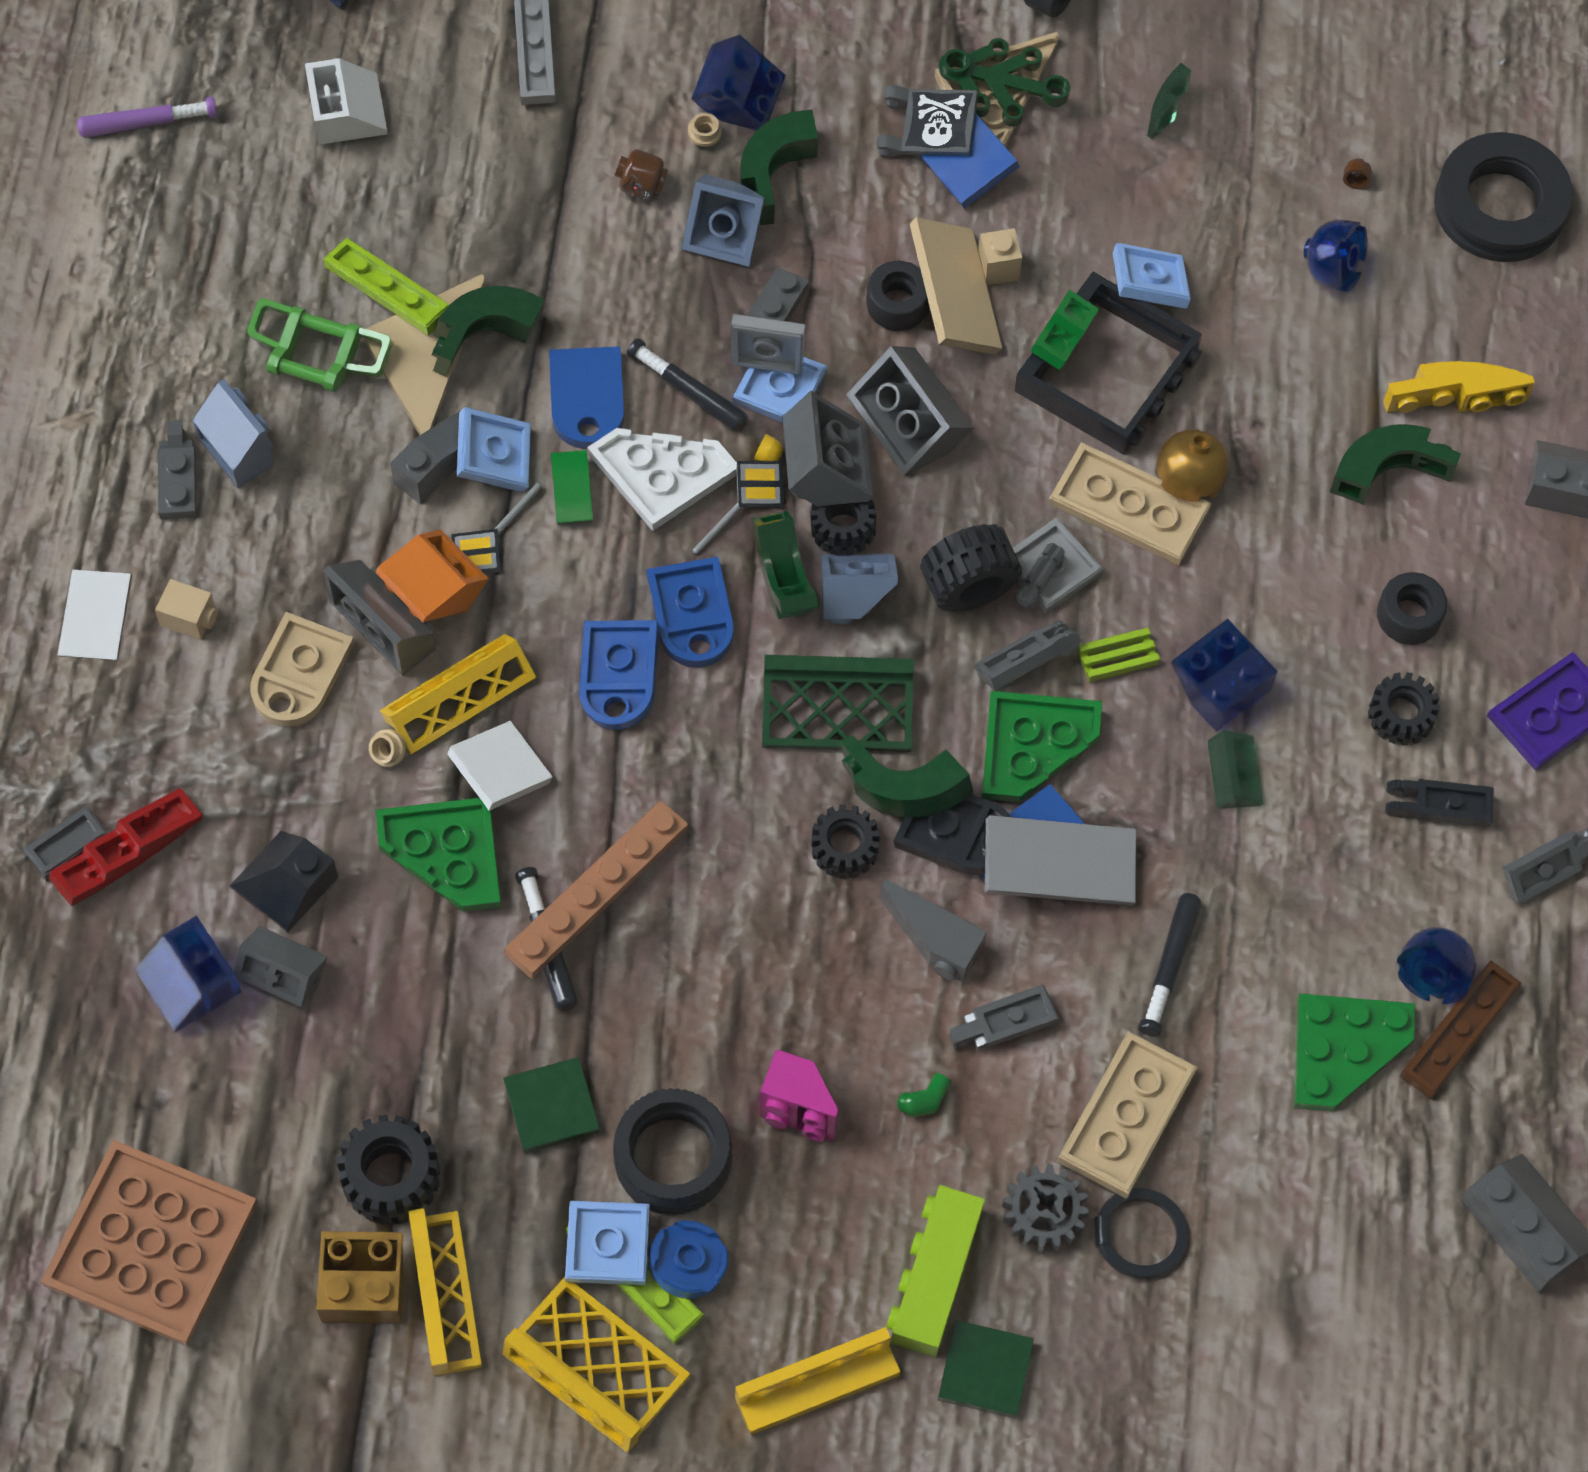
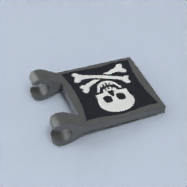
M887 85L885 87L883 96L886 99L887 106L889 108L907 106L903 138L891 135L878 136L876 146L879 149L880 156L884 158H891L902 154L970 156L978 100L977 90L907 89L896 85Z

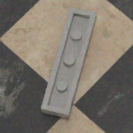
M514 0L521 105L556 103L549 1Z

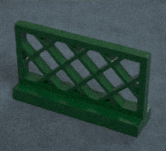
M764 655L762 748L842 750L841 743L848 738L842 729L857 717L870 731L864 738L858 740L867 751L911 752L914 659ZM771 683H787L796 694L781 706L771 696ZM797 684H806V685L803 686L802 688H800ZM814 684H824L833 693L820 707L805 694ZM834 685L843 686L838 690ZM852 685H861L871 695L858 708L843 695ZM871 686L880 687L875 691ZM889 686L905 687V700L895 709L880 696ZM801 697L815 712L799 725L786 710ZM836 699H839L852 712L838 726L823 712ZM874 700L889 713L875 727L861 714ZM772 704L777 711L770 717V706ZM903 708H905L904 719L898 714ZM780 715L795 728L786 738H770V725ZM818 716L832 729L824 739H813L804 730ZM894 718L904 728V742L888 741L879 731ZM800 733L805 739H796L795 737ZM836 735H838L842 740H831V739H832L833 737H835ZM873 736H875L879 741H869V740H870Z

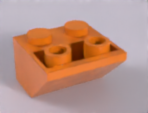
M441 529L418 534L378 566L375 571L385 582L387 589L396 594L407 605L409 611L422 622L468 611L489 579Z

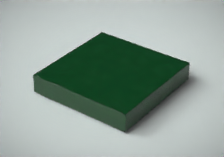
M579 1057L503 1078L524 1154L600 1133Z
M955 1320L938 1401L1017 1419L1034 1338Z

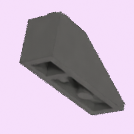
M459 412L414 438L390 463L394 485L419 504H422L457 468Z
M885 879L881 885L880 900L926 962L934 967V971L941 977L948 980L955 978L963 983L985 945L987 931Z

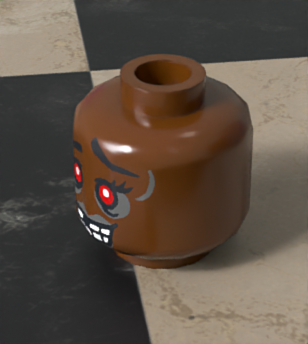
M635 149L628 158L621 156L614 176L621 178L619 182L621 191L644 200H650L654 194L660 195L669 170L664 168L662 158Z

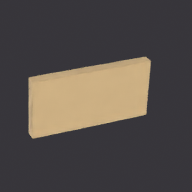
M916 217L910 223V228L939 345L993 355L997 354L1002 349L973 229Z
M1081 442L1051 494L1048 504L1179 566L1207 516L1212 503L1202 498L1198 502L1178 499L1163 489L1161 479Z
M1128 1031L1059 1154L1057 1162L1127 1199L1191 1082L1197 1066Z

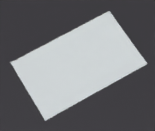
M72 569L57 656L117 660L131 574Z

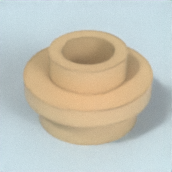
M700 113L690 121L688 137L697 146H713L722 137V125L714 115ZM704 130L709 131V133H700V132H701V131H704Z
M392 729L381 730L371 739L369 754L379 765L383 767L396 766L404 758L405 742L397 731ZM388 743L391 746V753L387 749Z

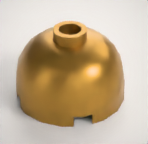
M1188 429L1174 434L1163 444L1154 471L1155 475L1158 474L1161 478V486L1166 492L1178 499L1198 502L1200 497L1211 495L1209 499H1212L1221 492L1228 474L1229 459L1224 445L1218 438L1205 431Z

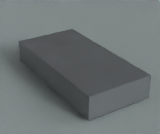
M85 806L23 848V851L47 882L50 880L51 870L83 854L84 845L107 834V831L89 808Z

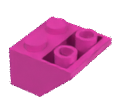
M778 1049L775 1050L760 1091L759 1117L765 1118L764 1121L767 1124L778 1129H786L788 1126L800 1130L803 1136L814 1141L823 1142L824 1139L834 1141L838 1109L814 1062Z

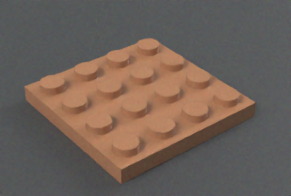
M113 1140L41 1280V1284L43 1287L188 1347L258 1205V1201L252 1196Z

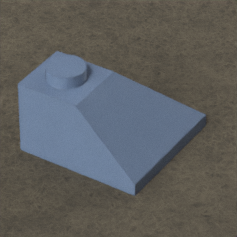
M707 174L702 175L695 182L682 250L749 267L765 198L738 182Z
M821 554L823 619H830L831 622L837 624L850 623L852 619H861L898 584L894 554H854L849 556L847 554H841V556Z

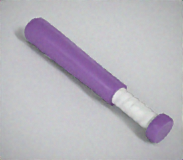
M207 97L204 102L184 104L182 106H171L169 104L82 116L77 120L79 135L87 138L173 123L174 120L181 118L185 119L187 117L203 115L215 118L218 115L215 98Z

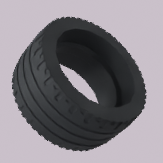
M679 1088L661 1089L648 1093L646 1096H642L640 1100H636L626 1110L617 1126L613 1141L616 1174L627 1194L637 1203L650 1204L652 1212L664 1213L666 1215H682L693 1210L696 1211L716 1197L728 1178L732 1164V1139L728 1125L717 1107L700 1094H695L685 1089L680 1090ZM680 1119L693 1123L706 1133L711 1142L712 1150L709 1165L699 1177L685 1184L665 1185L650 1180L640 1172L634 1161V1146L637 1138L647 1127L661 1120Z

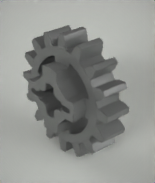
M1048 1164L1046 1172L1040 1173L1039 1168L1033 1165L1029 1177L1020 1171L1016 1178L1018 1185L1014 1183L1008 1184L1006 1192L1011 1197L1003 1198L1002 1207L1010 1211L1004 1214L1003 1221L1004 1223H1014L1010 1233L1012 1237L1019 1234L1024 1235L1022 1246L1027 1247L1034 1241L1037 1242L1038 1252H1043L1045 1244L1051 1243L1054 1251H1059L1062 1239L1069 1245L1074 1242L1075 1236L1072 1231L1082 1233L1085 1224L1079 1219H1086L1089 1209L1080 1205L1086 1203L1088 1195L1087 1193L1076 1192L1080 1186L1079 1179L1071 1182L1066 1180L1068 1170L1064 1169L1059 1175L1054 1174L1053 1165ZM1042 1185H1050V1186H1053V1187H1055V1188L1045 1187V1186H1042ZM1023 1195L1025 1197L1024 1201L1029 1207L1021 1215L1019 1201ZM1068 1201L1071 1204L1072 1210L1069 1221H1067V1215L1062 1210ZM1039 1203L1044 1207L1048 1205L1053 1206L1052 1212L1050 1213L1047 1209L1040 1212L1038 1210ZM1036 1228H1039V1229H1047V1230H1049V1231H1047V1232H1046V1231H1040V1230H1037Z

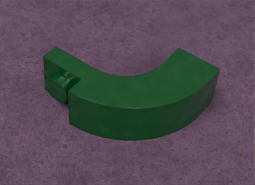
M812 109L787 113L767 122L753 134L743 151L740 164V184L765 198L760 225L774 224L775 203L770 183L773 173L786 163L817 158L818 135Z
M487 286L461 295L446 308L438 321L434 337L438 338L431 354V356L437 358L433 371L446 377L463 342L478 332L496 331L526 343L545 299L528 291L509 286Z
M1397 424L1377 428L1360 437L1348 448L1338 466L1330 493L1364 505L1374 480L1387 470L1401 467L1415 469L1451 482L1461 453L1452 450L1445 444H1434L1427 441L1431 429L1426 427Z
M786 510L751 518L762 573L777 618L801 616L814 612V607H818L815 590L809 584L803 569L794 521L791 515Z
M853 735L841 743L844 759L841 761L847 772L852 776L856 795L863 802L880 812L898 817L929 816L953 807L973 793L970 774L947 750H944L927 764L917 769L898 771L886 768L878 763Z

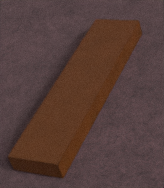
M1490 960L1403 1069L1400 1077L1431 1100L1520 988L1522 982Z

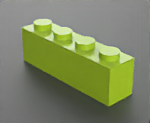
M940 1184L935 1197L927 1196L921 1218L928 1219L924 1233L916 1231L910 1254L916 1256L912 1270L904 1269L898 1291L904 1293L900 1307L892 1306L886 1328L892 1330L890 1343L935 1358L937 1357L981 1217L984 1198Z

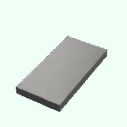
M989 816L986 818L985 893L1129 906L1135 903L1136 829Z

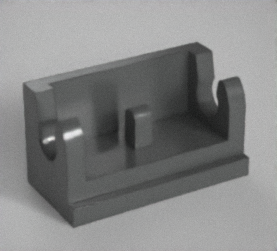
M258 926L239 947L233 977L302 1007L307 998L319 985L320 980L316 976L326 965L328 956Z

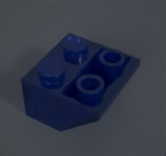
M737 35L711 45L691 100L706 113L714 115L719 121L757 131L769 122L786 75L741 35Z
M1226 619L1173 659L1171 663L1191 705L1216 732L1270 692L1278 672L1229 619Z
M197 915L163 935L135 969L138 977L175 1033L242 993L237 976Z

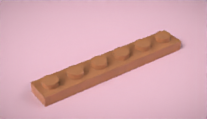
M660 800L504 948V956L528 977L533 979L687 831L688 823Z

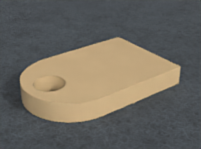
M285 612L251 680V697L261 717L272 724L284 727L301 725L314 718L322 709L355 644L354 638ZM279 698H284L291 702L290 707L284 712L273 711L270 708L271 704Z

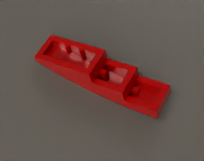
M179 788L118 820L115 830L84 845L83 854L51 870L49 879L68 904L73 906L144 863L199 822L203 815L184 791Z

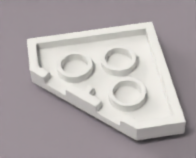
M616 428L587 447L588 455L652 531L737 475L736 461L720 442L716 440L703 439V442L682 440V436L653 433L652 436L633 434L629 429Z

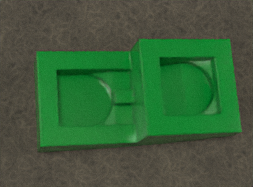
M1069 289L1030 351L1060 370L1099 309Z
M587 450L551 453L556 523L567 524L593 521Z

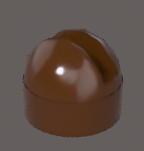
M1361 158L1349 161L1344 169V183L1352 189L1366 188L1371 182V165L1364 162Z

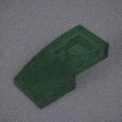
M1180 63L1167 77L1155 98L1147 136L1151 139L1156 137L1175 120L1179 98L1188 90L1191 70L1183 63Z

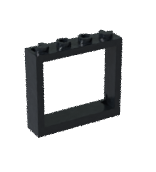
M1092 272L1076 293L1094 306L1097 304L1180 352L1125 429L1040 380L1051 364L1034 353L1029 356L1018 371L1014 391L1124 455L1131 444L1137 446L1142 440L1147 429L1145 425L1150 418L1156 420L1165 406L1164 398L1169 392L1174 394L1178 390L1184 379L1182 373L1187 366L1193 368L1202 354V351L1199 350L1202 333L1146 301L1119 296L1118 285Z

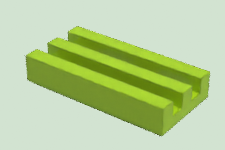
M1149 628L1080 644L1077 652L1088 683L1159 665L1160 658L1158 653L1155 652V644L1150 638ZM1143 652L1147 654V656L1092 669V665L1117 661Z

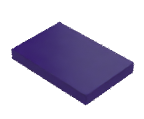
M1571 652L1492 708L1487 715L1535 771L1588 734V668L1574 652Z

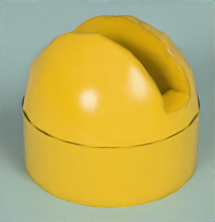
M765 434L753 460L780 461L783 455L781 442Z

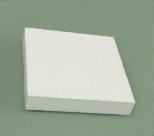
M511 721L452 745L447 753L489 811L548 785L553 777Z

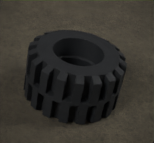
M995 524L968 527L945 537L927 551L920 564V569L938 608L950 612L975 609L996 600L1010 590L1022 575V567L1005 530Z
M380 1115L379 1122L372 1124L369 1118L362 1122L364 1129L361 1131L357 1128L352 1129L349 1132L350 1142L344 1140L340 1147L342 1156H338L337 1166L344 1195L358 1214L364 1212L366 1219L375 1222L376 1217L381 1218L382 1224H391V1218L398 1217L400 1223L408 1221V1211L422 1209L424 1203L430 1205L434 1200L433 1190L438 1191L440 1184L438 1175L441 1174L435 1146L432 1144L426 1130L421 1132L419 1124L413 1120L408 1125L402 1116L396 1115L394 1121H389L387 1115ZM396 1153L407 1157L412 1162L411 1171L398 1184L380 1186L366 1178L370 1164L382 1155Z

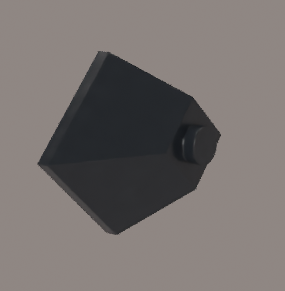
M280 831L230 884V888L288 933L338 879L334 860L306 838Z

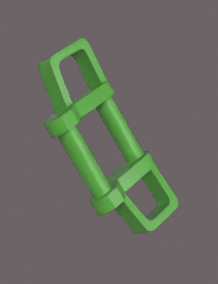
M265 298L257 301L247 329L248 335L253 340L274 349L267 362L266 368L268 373L275 375L284 373L323 385L325 390L336 392L349 373L374 377L381 376L393 346V341L388 335L364 329L362 326L354 323L345 325L306 313V309L297 306H286ZM267 310L288 315L280 342L259 334V328ZM303 327L343 339L335 362L328 371L291 361ZM361 337L382 343L379 356L373 366L352 364Z

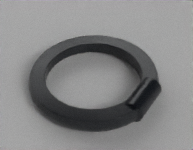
M1133 1188L1127 1199L1115 1194L1105 1202L1098 1216L1094 1217L1095 1247L1099 1249L1101 1255L1111 1267L1126 1276L1138 1279H1151L1162 1276L1175 1268L1186 1252L1189 1234L1185 1217L1170 1198L1158 1191L1148 1188ZM1145 1201L1163 1209L1171 1218L1176 1232L1175 1246L1170 1255L1163 1261L1153 1265H1137L1123 1259L1111 1245L1110 1217L1119 1207L1129 1202Z

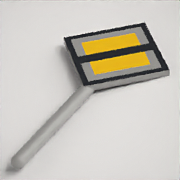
M736 461L738 502L694 547V554H699L743 507H784L782 461Z
M536 483L495 529L451 534L452 541L484 574L501 572L498 535L540 491L542 485Z

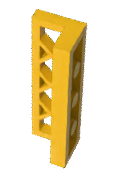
M503 634L379 711L385 722L394 727L395 731L402 736L406 751L409 754H413L535 679L536 675L518 641ZM516 658L523 673L511 681L500 679L503 665ZM494 670L492 676L487 675ZM479 679L491 681L487 696L480 700L468 698L472 683ZM498 683L503 684V686L497 689ZM462 690L461 696L456 695V693ZM448 698L459 700L456 715L448 720L437 717L441 702ZM467 703L472 704L471 706L465 709ZM431 709L430 715L423 714ZM415 718L428 720L424 735L412 741L404 725ZM435 722L441 723L434 728Z
M424 1208L410 1210L408 1212L433 1374L437 1376L482 1368L458 1211L426 1216ZM452 1223L454 1236L446 1247L442 1249L430 1240L428 1227ZM454 1246L456 1248L457 1258L450 1254V1251L453 1249ZM432 1250L439 1254L434 1262ZM444 1259H447L459 1268V1275L450 1287L436 1279L435 1271ZM460 1284L463 1297L455 1292ZM438 1288L445 1292L440 1301ZM450 1297L465 1307V1313L456 1326L448 1322L441 1315V1309ZM466 1322L469 1335L461 1331ZM443 1326L451 1331L446 1339ZM457 1335L470 1344L472 1358L448 1362L447 1348Z
M884 1327L736 1386L735 1399L750 1436L900 1376L899 1367L890 1349L891 1337L887 1328Z

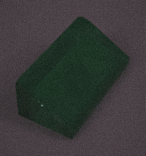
M1228 730L1221 731L1208 740L1216 806L1218 808L1261 806L1263 799L1253 735Z

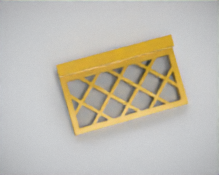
M565 1277L518 1329L514 1328L504 1340L502 1355L626 1453L634 1447L642 1432L690 1377V1373L577 1284L565 1282ZM566 1291L579 1301L580 1313L557 1314L556 1301ZM585 1307H587L592 1312H586ZM551 1308L552 1315H545ZM581 1321L583 1339L560 1341L558 1323ZM587 1321H605L610 1325L611 1337L589 1339ZM553 1323L555 1341L538 1342L528 1333L536 1324ZM634 1344L641 1349L642 1362L620 1363L618 1345ZM612 1346L614 1364L591 1365L590 1347ZM584 1348L586 1366L569 1367L562 1361L561 1349ZM549 1350H556V1356ZM648 1356L655 1361H648ZM665 1368L676 1377L669 1387L651 1388L649 1370ZM644 1370V1389L623 1390L621 1372ZM615 1372L617 1391L601 1392L594 1386L593 1374ZM587 1374V1380L583 1378L581 1375ZM653 1396H660L653 1404ZM647 1397L648 1411L638 1421L625 1411L624 1399ZM613 1399H618L619 1405Z

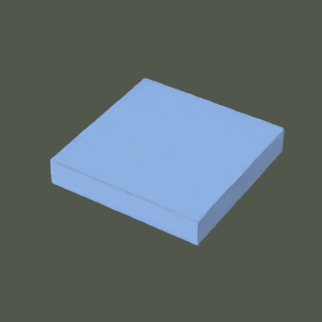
M1116 243L1112 253L1119 296L1187 309L1191 297L1182 255Z
M804 357L803 370L800 375L748 367L733 396V404L783 423V415L808 392L813 391L817 393L827 374V366Z
M464 407L459 412L457 477L524 493L529 487L531 423Z
M570 1201L565 1282L646 1285L650 1204Z

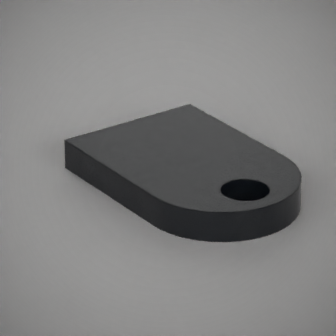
M970 794L953 807L937 814L924 817H904L893 840L894 847L964 873L973 875L985 874L986 818L989 816L1011 817V815L1002 806Z

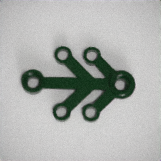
M995 38L990 41L989 45L971 53H966L961 49L949 50L939 61V72L945 80L958 83L962 90L978 91L977 103L985 105L981 108L976 107V114L979 117H984L989 113L990 99L987 95L980 93L973 79L985 82L1003 110L1002 120L1008 126H1017L1022 122L1024 109L1019 103L1014 101L1006 88L1042 97L1044 102L1051 107H1060L1069 99L1070 83L1062 76H1050L1043 83L1012 74L1021 69L1035 71L1041 66L1042 53L1035 47L1025 48L1021 54L1006 60L1009 44L1004 39ZM1000 48L1003 52H995L993 49ZM1027 57H1034V58H1036L1037 60H1035V61H1029V60H1027L1026 58H1027ZM989 59L994 62H1001L990 68L979 66V64ZM1016 112L1018 115L1013 117L1007 113Z

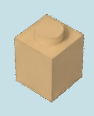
M1015 228L981 233L978 253L986 285L1019 281L1022 255Z
M173 579L169 580L155 609L161 627L199 640L202 639L206 629L213 627L218 614L211 592Z

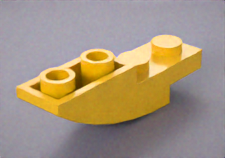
M1464 361L1420 364L1415 379L1389 383L1383 402L1387 413L1396 411L1408 413L1416 410L1418 407L1429 405L1440 407L1452 401H1456L1459 413L1466 411L1478 413L1486 411L1493 406L1504 404L1516 406L1528 400L1535 381L1531 375L1493 364Z

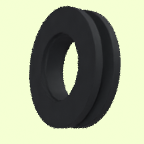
M1494 132L1473 137L1452 151L1443 165L1436 186L1434 206L1442 229L1460 248L1486 260L1515 262L1534 257L1545 251L1555 242L1563 229L1570 211L1573 190L1570 176L1565 166L1546 146L1523 135ZM1492 173L1511 175L1523 181L1533 191L1537 200V209L1533 214L1524 219L1515 221L1495 219L1483 213L1473 203L1469 194V186L1471 182L1480 176Z

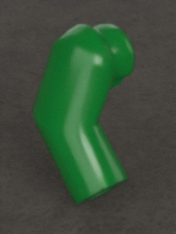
M934 1073L926 1090L911 1093L903 1092L898 1097L897 1107L899 1111L906 1113L910 1117L935 1113L951 1085V1080L942 1074Z

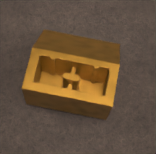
M322 1231L316 1308L321 1323L402 1324L404 1291L402 1232Z

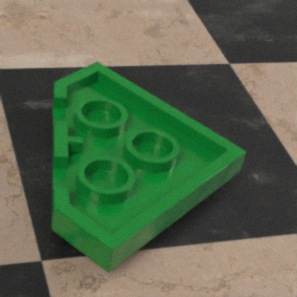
M990 691L981 798L1020 802L1097 743L1100 737L1102 701Z
M480 798L375 810L378 845L382 853L462 912L501 907L491 810H488Z
M1299 993L1296 1013L1294 1108L1333 1112L1353 1092L1365 1085L1384 1069L1385 1065L1398 1054L1403 1053L1410 1047L1414 1041L1415 1003Z

